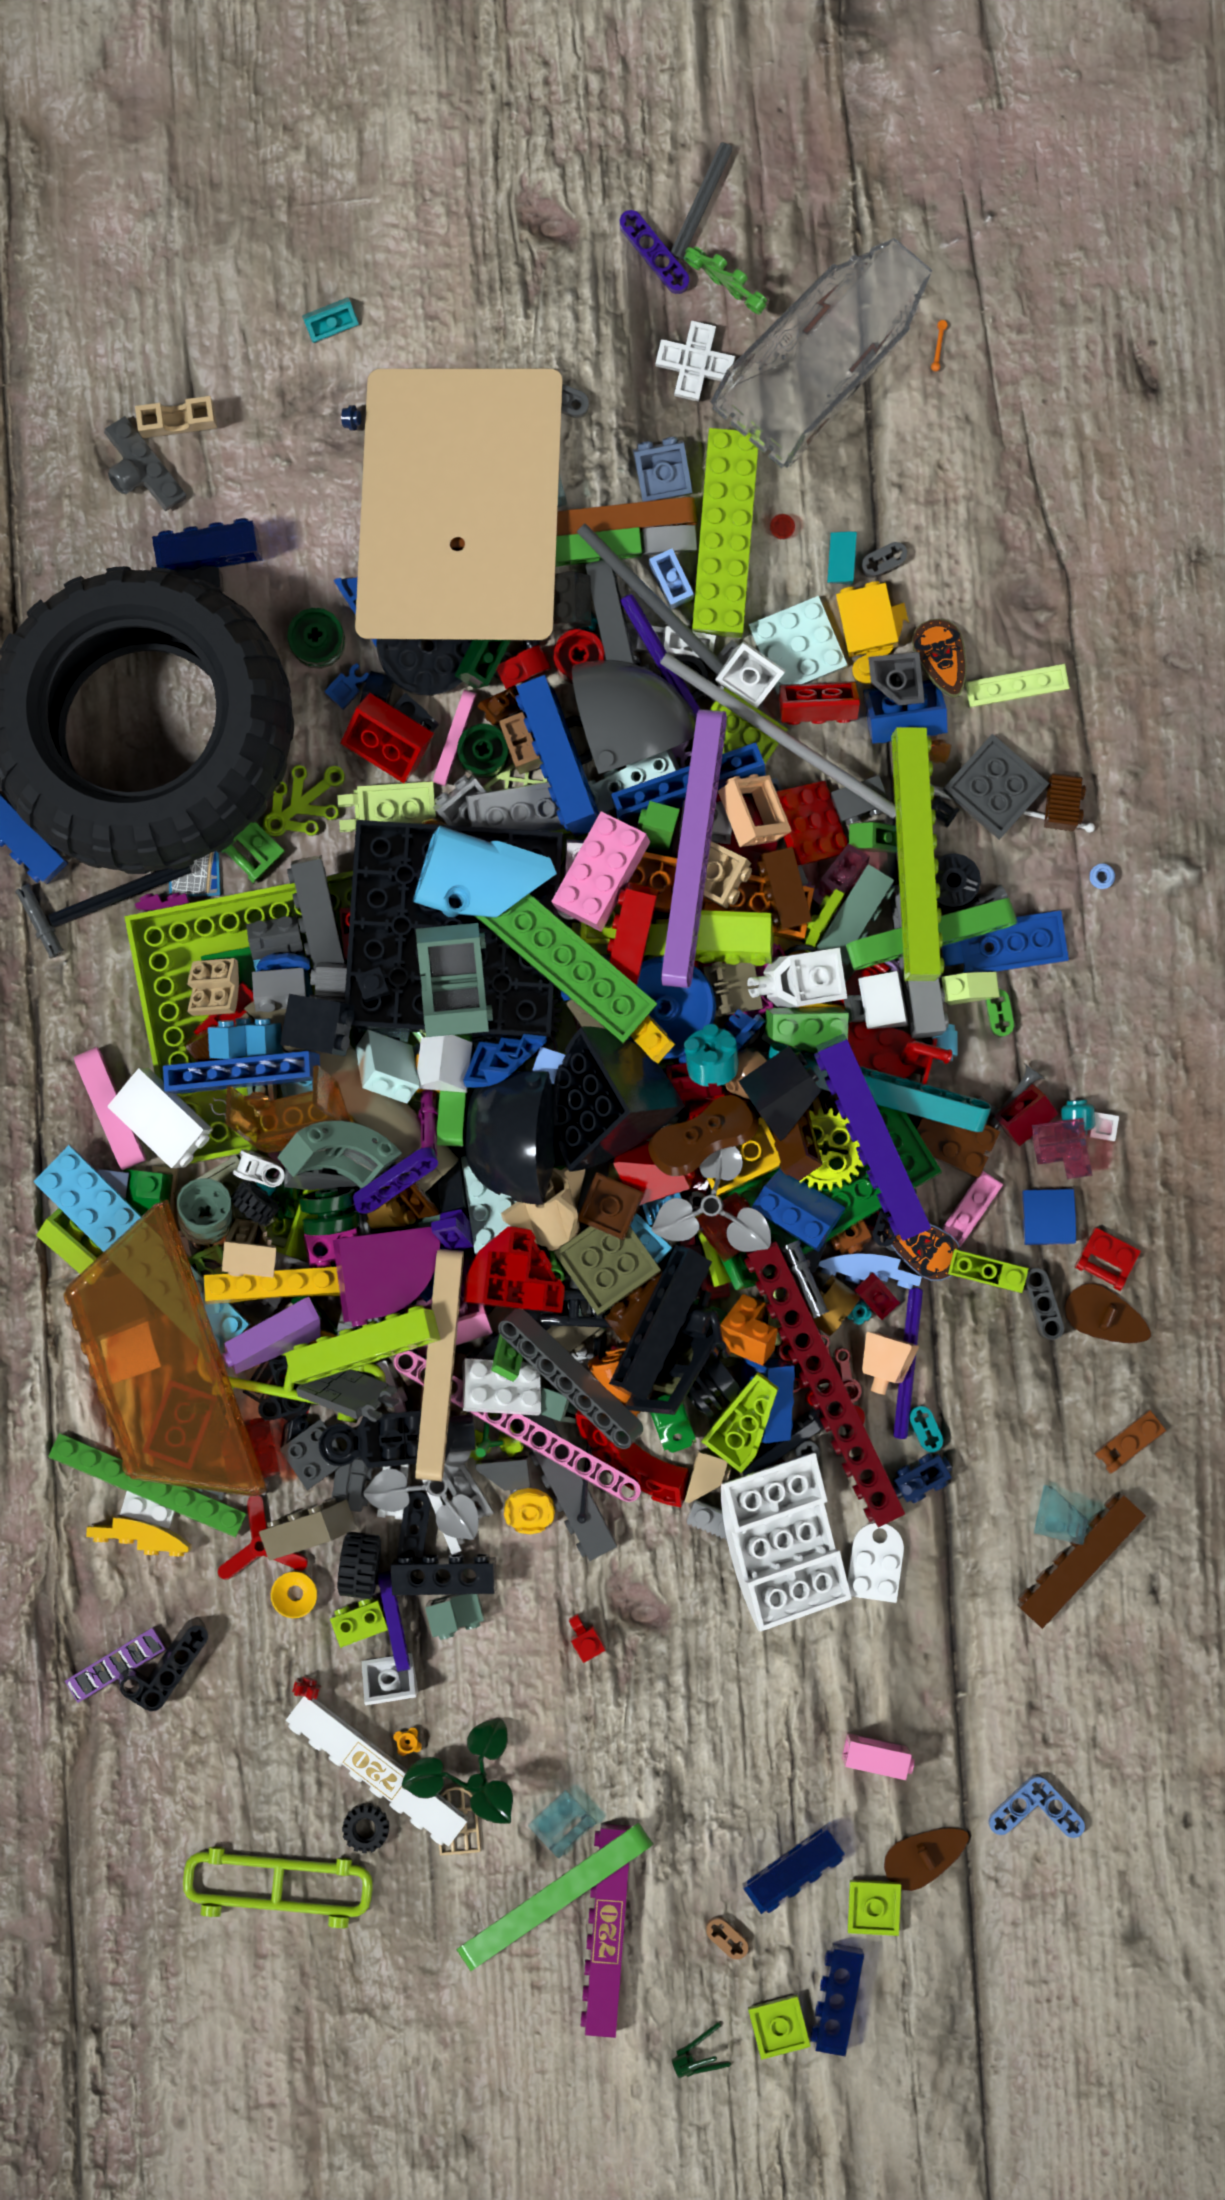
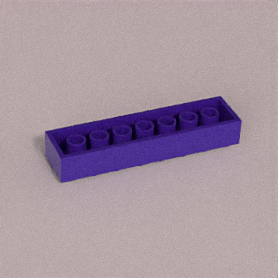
M843 1033L816 1045L818 1052L814 1054L820 1070H826L829 1075L824 1078L831 1095L837 1093L839 1097L835 1101L842 1119L847 1117L850 1122L845 1125L852 1141L858 1140L860 1144L859 1147H856L863 1166L869 1164L870 1170L866 1172L873 1188H879L881 1193L877 1194L884 1213L890 1211L891 1216L887 1217L894 1235L900 1234L904 1241L932 1229L845 1034Z

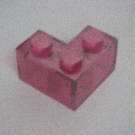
M1083 1118L1032 1125L1034 1150L1038 1165L1063 1161L1067 1179L1093 1176L1091 1154Z

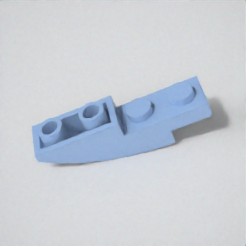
M856 1253L838 1255L820 1260L818 1264L819 1267H822L821 1273L835 1277L837 1272L846 1275L845 1280L860 1284L861 1280H865L870 1272H873L882 1281L887 1282L888 1278L898 1280V1286L912 1290L913 1285H920L922 1278L921 1276L898 1270L900 1259L876 1254Z

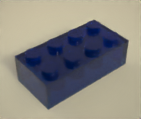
M248 518L236 519L233 521V524L224 525L222 522L211 523L208 525V528L198 529L197 526L186 527L183 529V532L173 533L171 530L161 531L158 533V536L152 537L156 566L159 568L172 570L176 568H189L195 570L201 566L222 568L263 561L258 529L253 520L249 521Z

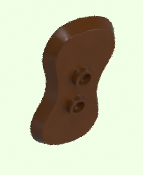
M734 1095L721 1096L711 1102L697 1117L687 1122L668 1125L657 1131L649 1141V1154L654 1164L663 1173L669 1176L686 1175L697 1169L712 1153L748 1142L758 1131L759 1120L752 1106L744 1099Z

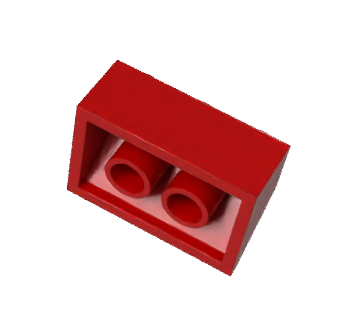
M855 682L779 685L781 723L798 725L801 722L811 721L813 724H823L826 721L834 720L839 723H848L851 720L858 719L860 699Z

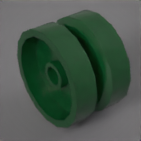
M323 608L302 610L292 619L288 627L287 639L290 649L300 663L310 668L323 669L332 666L341 658L345 650L346 637L339 620L333 613ZM315 636H321L318 637V642L313 641Z
M350 1187L328 1188L301 1195L299 1197L300 1210L309 1214L302 1220L304 1233L306 1235H330L357 1228L360 1225L359 1214L357 1210L351 1209L354 1205L353 1196L355 1189Z

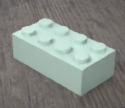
M466 1156L461 1157L474 1252L477 1255L480 1249L506 1227L510 1226L503 1221L501 1213L517 1201L512 1200L511 1196L502 1193L498 1195L486 1188L474 1176L468 1166Z

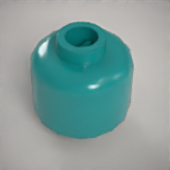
M1087 1099L1069 1100L1067 1105L1061 1108L1062 1128L1067 1132H1072V1137L1087 1136V1131L1095 1127L1094 1106L1087 1103Z

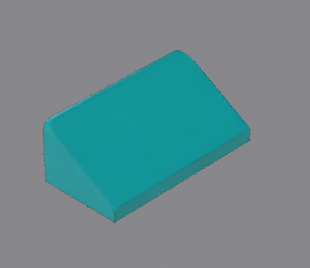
M348 297L302 315L312 343L359 325Z
M857 532L830 533L827 583L853 584Z

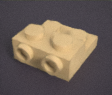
M711 841L703 897L726 909L729 904L734 905L740 895V891L737 890L742 881L746 882L751 875L750 861Z

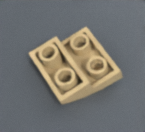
M235 958L193 961L187 983L192 988L187 1012L192 1016L235 1013L239 988L238 961Z

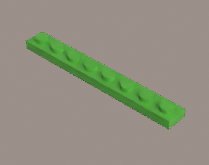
M60 1433L48 1456L50 1459L164 1506L234 1538L237 1537L246 1517V1513Z

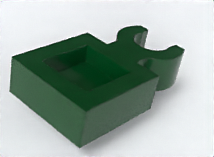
M284 1180L279 1186H276L275 1200L279 1201L278 1206L280 1210L276 1213L275 1217L285 1219V1216L294 1218L296 1212L294 1201L299 1200L300 1189L284 1187Z

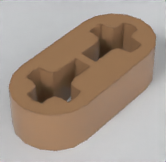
M719 1916L712 1917L706 1925L707 1936L732 1959L738 1960L745 1957L748 1952V1943L745 1937L726 1919ZM722 1924V1931L726 1936L723 1937L718 1932L715 1935L712 1934V1925L719 1926ZM731 1939L735 1943L741 1941L742 1951L735 1950L732 1952V1945L728 1940Z

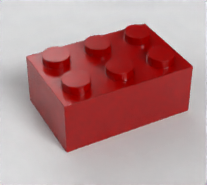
M369 693L356 707L340 744L405 784L417 770L434 733Z

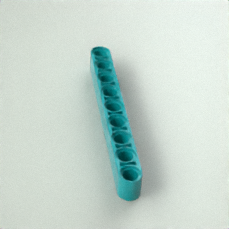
M777 1043L771 1044L767 1061L788 1046ZM791 1047L795 1054L800 1051L808 1062L805 1068L811 1067L819 1078L815 1082L820 1089L830 1091L824 1078L829 1075L826 1070H820L814 1056L815 1053ZM859 1066L877 1105L970 1131L983 1132L991 1110V1105L987 1102Z

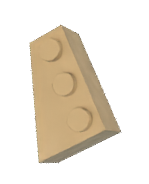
M235 1219L224 1241L223 1272H228L232 1276L248 1274L274 1278L276 1246L271 1245L272 1240L270 1237H267V1231L263 1225H259L258 1222L255 1223L252 1220Z

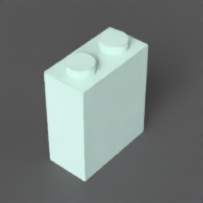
M367 1030L355 1047L362 1088L408 1103L420 1086L412 1045Z

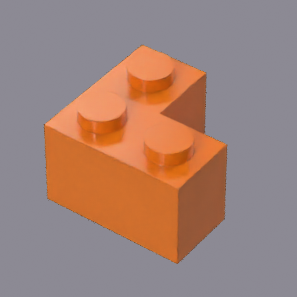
M742 1294L720 1324L723 1342L728 1346L730 1352L764 1366L775 1350L777 1328L763 1323L766 1303Z

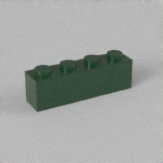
M472 640L455 676L474 689L487 687L511 640Z

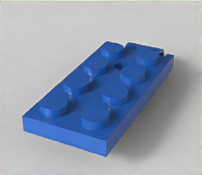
M1060 910L1016 917L1018 923L1008 928L942 946L944 966L963 964L964 971L962 973L999 972L1069 961L1062 912ZM986 943L993 944L994 949L992 952H987L984 949Z

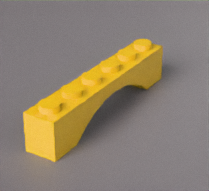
M336 1267L274 1271V1278L248 1274L243 1276H232L229 1274L204 1275L206 1304L234 1303L278 1297L340 1296Z

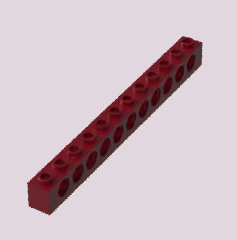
M772 1237L768 1249L746 1252L748 1258L744 1259L749 1272H755L759 1281L755 1282L760 1295L766 1294L770 1302L766 1305L771 1318L777 1317L781 1325L777 1328V1331L782 1341L788 1340L792 1348L788 1350V1354L793 1364L799 1363L803 1371L798 1373L804 1387L810 1386L813 1395L809 1396L815 1410L820 1408L824 1415L820 1421L826 1433L831 1431L835 1440L831 1441V1444L836 1454L842 1453L845 1459L842 1467L847 1477L853 1476L856 1485L852 1486L858 1500L864 1499L867 1507L863 1508V1511L869 1523L874 1521L879 1528L905 1515V1512L784 1257ZM768 1264L775 1265V1272L771 1276H765L762 1273L763 1268ZM777 1288H786V1294L783 1298H774L773 1294ZM795 1310L797 1311L795 1320L791 1322L785 1321L784 1316L786 1312ZM800 1333L808 1334V1339L804 1344L795 1343L796 1336ZM810 1356H817L819 1358L817 1365L813 1367L806 1366V1361ZM821 1379H829V1385L826 1389L821 1390L817 1388V1383ZM831 1402H840V1407L837 1411H828V1406ZM843 1424L851 1425V1429L847 1434H839V1428ZM858 1446L862 1448L860 1455L857 1457L849 1456L850 1450L853 1447ZM863 1470H872V1475L870 1478H860V1474ZM875 1492L883 1493L882 1499L877 1502L871 1501V1496Z

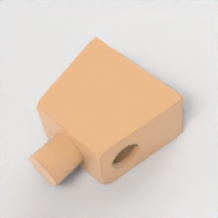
M867 1332L862 1372L874 1376L871 1391L885 1395L889 1382L902 1383L918 1351L919 1345L877 1332Z

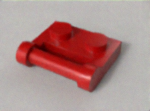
M1094 1227L1074 1268L1079 1271L1085 1270L1112 1284L1114 1289L1121 1291L1141 1251ZM1090 1254L1120 1269L1119 1275L1116 1276L1088 1261Z

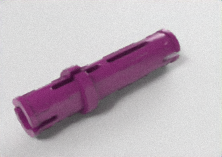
M424 1090L420 1095L421 1109L419 1110V1119H421V1148H432L437 1156V1093H433V1090Z

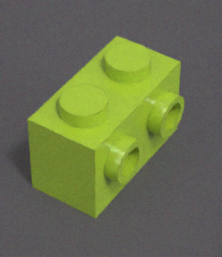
M373 1598L362 1599L358 1601L359 1606L349 1609V1606L346 1605L334 1610L335 1615L331 1616L330 1622L340 1648L388 1630L385 1611L380 1598L375 1600Z

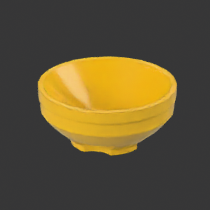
M297 1571L287 1572L278 1577L270 1593L271 1602L275 1610L282 1616L292 1619L307 1615L314 1608L317 1601L315 1583L308 1575ZM291 1586H299L303 1590V1596L300 1600L295 1601L289 1597L288 1590Z

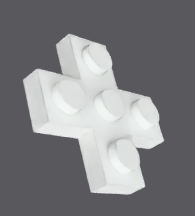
M691 321L686 345L661 339L655 366L679 372L674 396L699 402L704 378L729 382L730 377L727 376L732 371L735 356L711 351L716 326Z

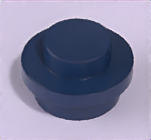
M349 405L348 408L342 409L341 421L344 428L355 431L361 424V412L357 410L355 405Z

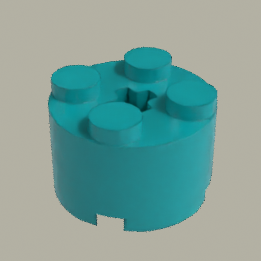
M708 1024L703 1029L693 1033L685 1041L687 1070L689 1077L695 1083L708 1087V1083H717V1086L730 1082L737 1075L739 1061L736 1040L728 1031L720 1029L714 1024Z

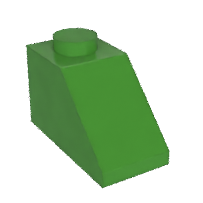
M876 822L850 824L849 849L863 852L898 853L896 826Z

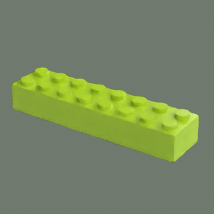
M709 428L692 623V631L730 638H742L759 432Z

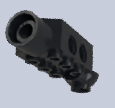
M421 1411L383 1414L376 1422L363 1416L358 1429H354L347 1424L331 1425L323 1431L319 1438L318 1448L320 1455L333 1466L348 1465L359 1457L367 1468L416 1464ZM472 1414L449 1416L445 1461L449 1453L476 1450ZM336 1438L346 1440L347 1448L344 1452L334 1451L332 1443Z

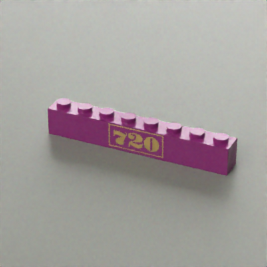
M601 1824L600 1831H595L594 1846L599 1847L600 1850L630 1829L631 1826ZM629 1862L591 1888L590 1898H595L594 1908H589L588 1924H593L592 1934H587L586 1949L591 1950V1959H585L584 1975H589V1985H583L582 2001H587V2011H581L580 2027H585V2036L616 2038Z

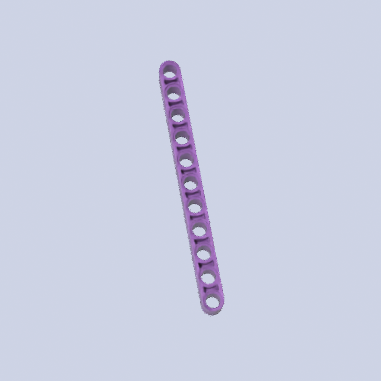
M699 710L697 713L662 968L663 986L690 988L692 983L727 724L725 711Z

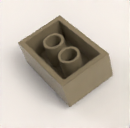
M336 1498L322 1502L320 1505H312L301 1509L299 1512H291L267 1522L268 1528L259 1531L270 1561L332 1541L357 1529L347 1499L337 1502Z

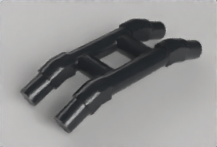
M564 1290L563 1300H569V1316H540V1325L611 1328L605 1320V1312L600 1316L595 1312L594 1317L579 1316V1302L587 1301L580 1290Z

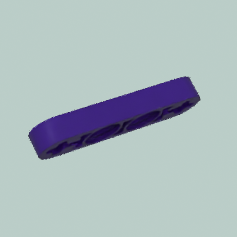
M625 211L620 217L622 233L669 291L674 294L685 292L689 286L687 272L637 211ZM627 218L630 220L636 219L635 226L639 231L637 235L632 226L626 227ZM644 236L651 237L654 244L648 249L642 248L639 244L640 239ZM659 256H666L669 259V265L665 268H659L655 264V259ZM673 267H675L673 274L676 278H683L682 286L679 284L673 285V277L669 273Z
M426 1147L415 1151L357 1191L353 1196L357 1212L370 1213L433 1171L438 1165L435 1151L432 1148ZM411 1172L407 1175L400 1176L403 1173ZM384 1186H390L389 1188H386V1189H380V1188H382V1187H384Z
M391 1571L378 1573L379 1587L397 1672L410 1670V1660L397 1595H392Z

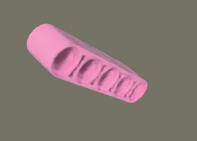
M95 1047L74 1056L77 1069L120 1168L125 1170L146 1161L145 1153L137 1135L107 1107L119 1092L100 1049Z

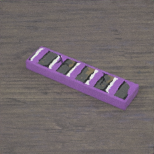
M152 1627L71 1676L65 1682L77 1703L118 1679L124 1670L138 1667L167 1648L155 1628Z

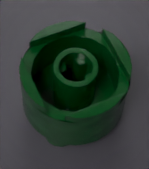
M484 723L477 724L465 730L459 738L457 752L460 763L472 776L478 778L495 777L506 766L509 758V748L503 733L495 726ZM484 746H487L489 754L480 756L477 749H483Z

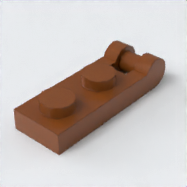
M1148 1410L1096 1450L1094 1454L1098 1460L1102 1459L1106 1464L1105 1469L1111 1474L1163 1434L1166 1429L1152 1411ZM1114 1448L1120 1454L1115 1459L1110 1454V1451Z

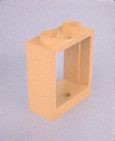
M753 774L744 779L736 776L728 779L726 785L718 790L740 847L776 842L791 832L770 775L759 777L758 774ZM752 793L764 825L754 826L742 794Z

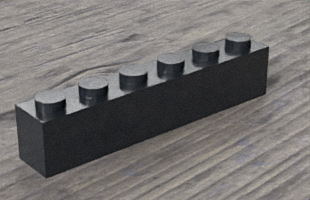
M675 1245L609 1382L610 1385L630 1397L646 1401L648 1395L652 1392L653 1384L659 1372L663 1369L664 1361L670 1349L675 1344V1338L686 1321V1315L697 1298V1292L708 1275V1269L712 1261L691 1248Z

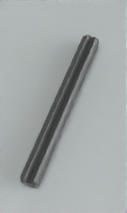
M720 143L673 245L671 253L677 259H683L686 253L685 250L690 245L732 153V146L727 143Z

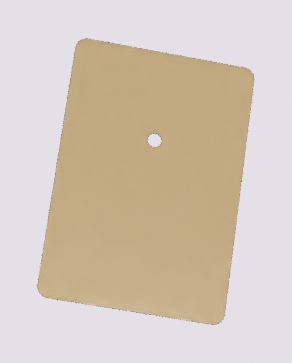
M376 369L369 374L367 380L355 629L360 637L364 639L544 640L551 635L554 613L562 376L557 370ZM460 537L465 541V546L462 550L454 551L451 549L450 542L453 538Z

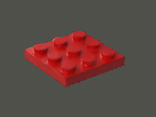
M825 780L776 792L791 828V832L784 836L787 848L793 847L797 866L850 852Z

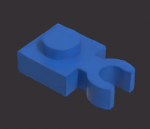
M357 663L350 668V675L347 678L341 673L324 691L343 710L360 693V690L356 687L357 684L365 683L369 676L367 672L362 677L355 676V672L360 667Z

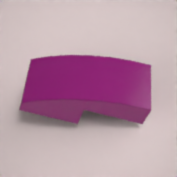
M181 892L168 896L167 901L164 902L160 895L149 893L140 897V902L135 903V907L143 913L191 903V900L185 893L181 895Z

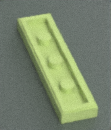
M1065 664L965 682L969 708L1070 689Z

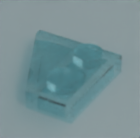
M1044 1485L1034 1533L1083 1545L1088 1519L1052 1486Z

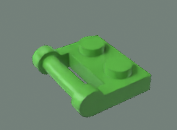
M251 822L233 840L234 842L238 840L261 863L257 868L233 846V843L221 851L226 853L249 876L248 879L253 884L285 853L256 822Z

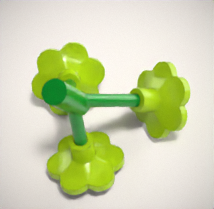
M488 1412V1417L492 1420L493 1417L501 1413ZM484 1422L483 1432L474 1429L476 1450L471 1451L469 1458L472 1457L475 1461H480L491 1451V1447L499 1446L509 1457H515L517 1452L523 1450V1444L501 1431L498 1441L491 1442L488 1435L489 1424ZM510 1425V1429L513 1433L518 1434L521 1432L520 1430H516L514 1425Z

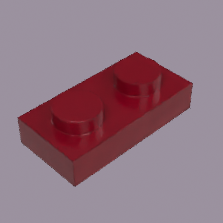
M874 1273L868 1276L855 1289L857 1294L881 1320L900 1304Z

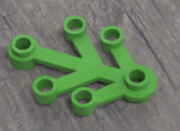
M696 246L694 248L687 247L683 258L691 267L696 270L702 268L714 283L719 286L723 284L734 298L741 301L745 296L747 299L744 304L755 314L761 315L766 308L767 299L757 291L751 294L742 287L748 280V277L742 271L736 269L733 274L724 271L723 269L728 263L722 256L715 254L713 258H709L700 248Z

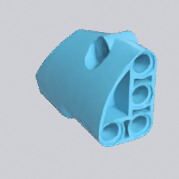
M439 826L431 838L413 902L440 910L448 917H456L460 914L497 918L557 873L551 859L500 841L487 842ZM449 898H455L459 902V908L451 907L448 902Z

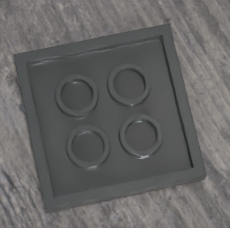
M991 734L942 791L1000 840L1049 785V782L995 735Z

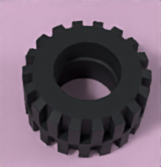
M348 1532L344 1537L337 1581V1589L340 1596L371 1599L377 1585L381 1557V1539L379 1535Z

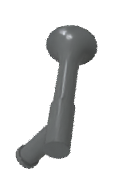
M1025 1063L1026 1071L1023 1079L999 1109L984 1099L982 1095L979 1097V1100L991 1105L989 1115L992 1116V1119L988 1124L998 1130L1000 1125L994 1116L1036 1080L1045 1079Z

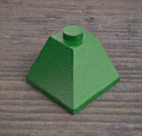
M129 1169L123 1170V1172L129 1173L126 1198L124 1199L149 1223L167 1225L173 1175Z

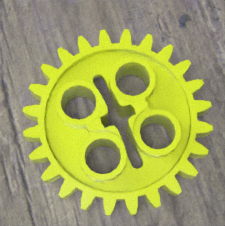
M819 1108L818 1115L815 1116L810 1110L809 1114L813 1129L820 1131L822 1134L821 1138L817 1141L818 1148H823L824 1144H828L830 1150H847L848 1154L828 1151L827 1155H822V1150L819 1149L823 1165L800 1180L799 1183L808 1180L809 1189L816 1183L818 1184L819 1191H822L823 1186L827 1185L831 1192L833 1184H837L842 1189L843 1180L851 1184L850 1175L859 1176L856 1167L864 1168L856 1150V1147H859L860 1144L858 1140L852 1141L845 1125L850 1122L848 1118L842 1119L840 1112L837 1116H834L833 1110L830 1108L828 1114L824 1115L822 1108ZM838 1133H843L848 1138L842 1145H838L833 1141V1137ZM834 1158H839L844 1162V1165L841 1169L834 1170L829 1166L830 1161Z

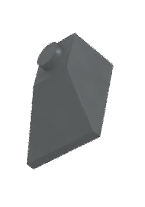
M528 1456L480 1460L475 1464L478 1472L504 1491L510 1490L511 1494L517 1490L531 1487Z

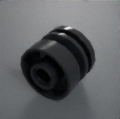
M957 853L946 854L938 859V873L935 874L936 883H939L940 895L937 903L952 908L963 906L973 900L979 892L981 884L980 871L975 862L967 856ZM949 874H956L959 877L960 882L957 887L953 888L947 884V876Z

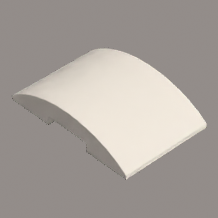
M814 1452L721 1484L722 1514L731 1559L745 1602L760 1632L852 1599L840 1550L835 1549L824 1505L827 1502L816 1453Z

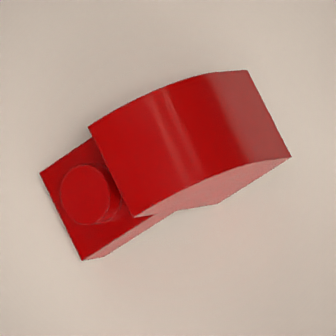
M537 645L499 664L496 671L507 690L551 670V667L541 646Z

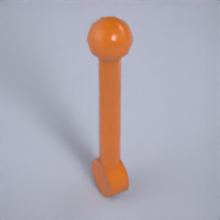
M940 320L937 324L939 333L934 362L931 364V369L934 372L939 371L941 368L939 359L943 334L947 328L945 320Z

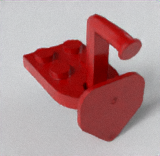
M850 1022L848 1042L858 1065L904 1079L913 1073L920 1074V1083L926 1084L933 1058L942 1060L945 1064H948L952 1058L953 1052L951 1049L946 1050L936 1047L937 1038H933L930 1045L917 1042L910 1034L891 1027L867 1029L866 1022Z

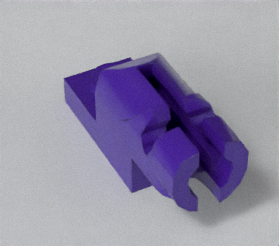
M461 1209L444 1212L440 1215L439 1221L431 1222L433 1234L446 1249L466 1250V1248H474L470 1218Z

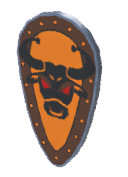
M881 1218L880 1224H885L883 1233L886 1239H891L892 1235L888 1234L890 1224ZM930 1224L932 1229L903 1241L900 1234L897 1235L891 1244L892 1248L921 1277L930 1281H942L952 1276L948 1274L953 1251L954 1249L961 1251L958 1242L950 1234Z

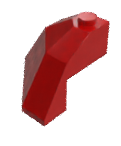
M508 1226L478 1251L466 1275L463 1302L562 1313L565 1287L561 1280L557 1279L551 1268L553 1266L545 1252L540 1250L535 1243L536 1237L532 1230Z

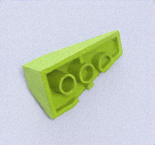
M758 1372L713 1423L701 1442L742 1473L757 1455L779 1388Z

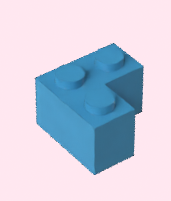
M248 1017L235 1018V1023L234 1020L218 1021V1026L208 1027L210 1058L232 1059L243 1056L283 1054V1047L280 1045L282 1037L281 1023H271L270 1018L255 1019V1022H251V1018Z

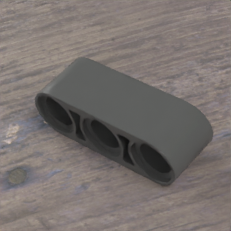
M1029 1268L1024 1288L1037 1329L1044 1338L1050 1340L1058 1339L1063 1334L1064 1325L1048 1275L1042 1269ZM1038 1272L1041 1276V1283L1034 1287L1030 1284L1029 1277L1032 1273ZM1045 1296L1049 1300V1307L1041 1311L1037 1307V1301L1040 1297ZM1049 1321H1054L1057 1325V1330L1052 1335H1048L1045 1332V1325Z

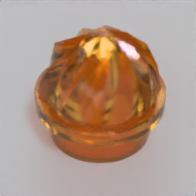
M944 739L932 741L928 758L936 764H939V762L946 764L952 745L946 743Z

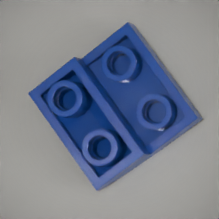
M1074 1189L1023 1190L1024 1245L1075 1244L1076 1215Z

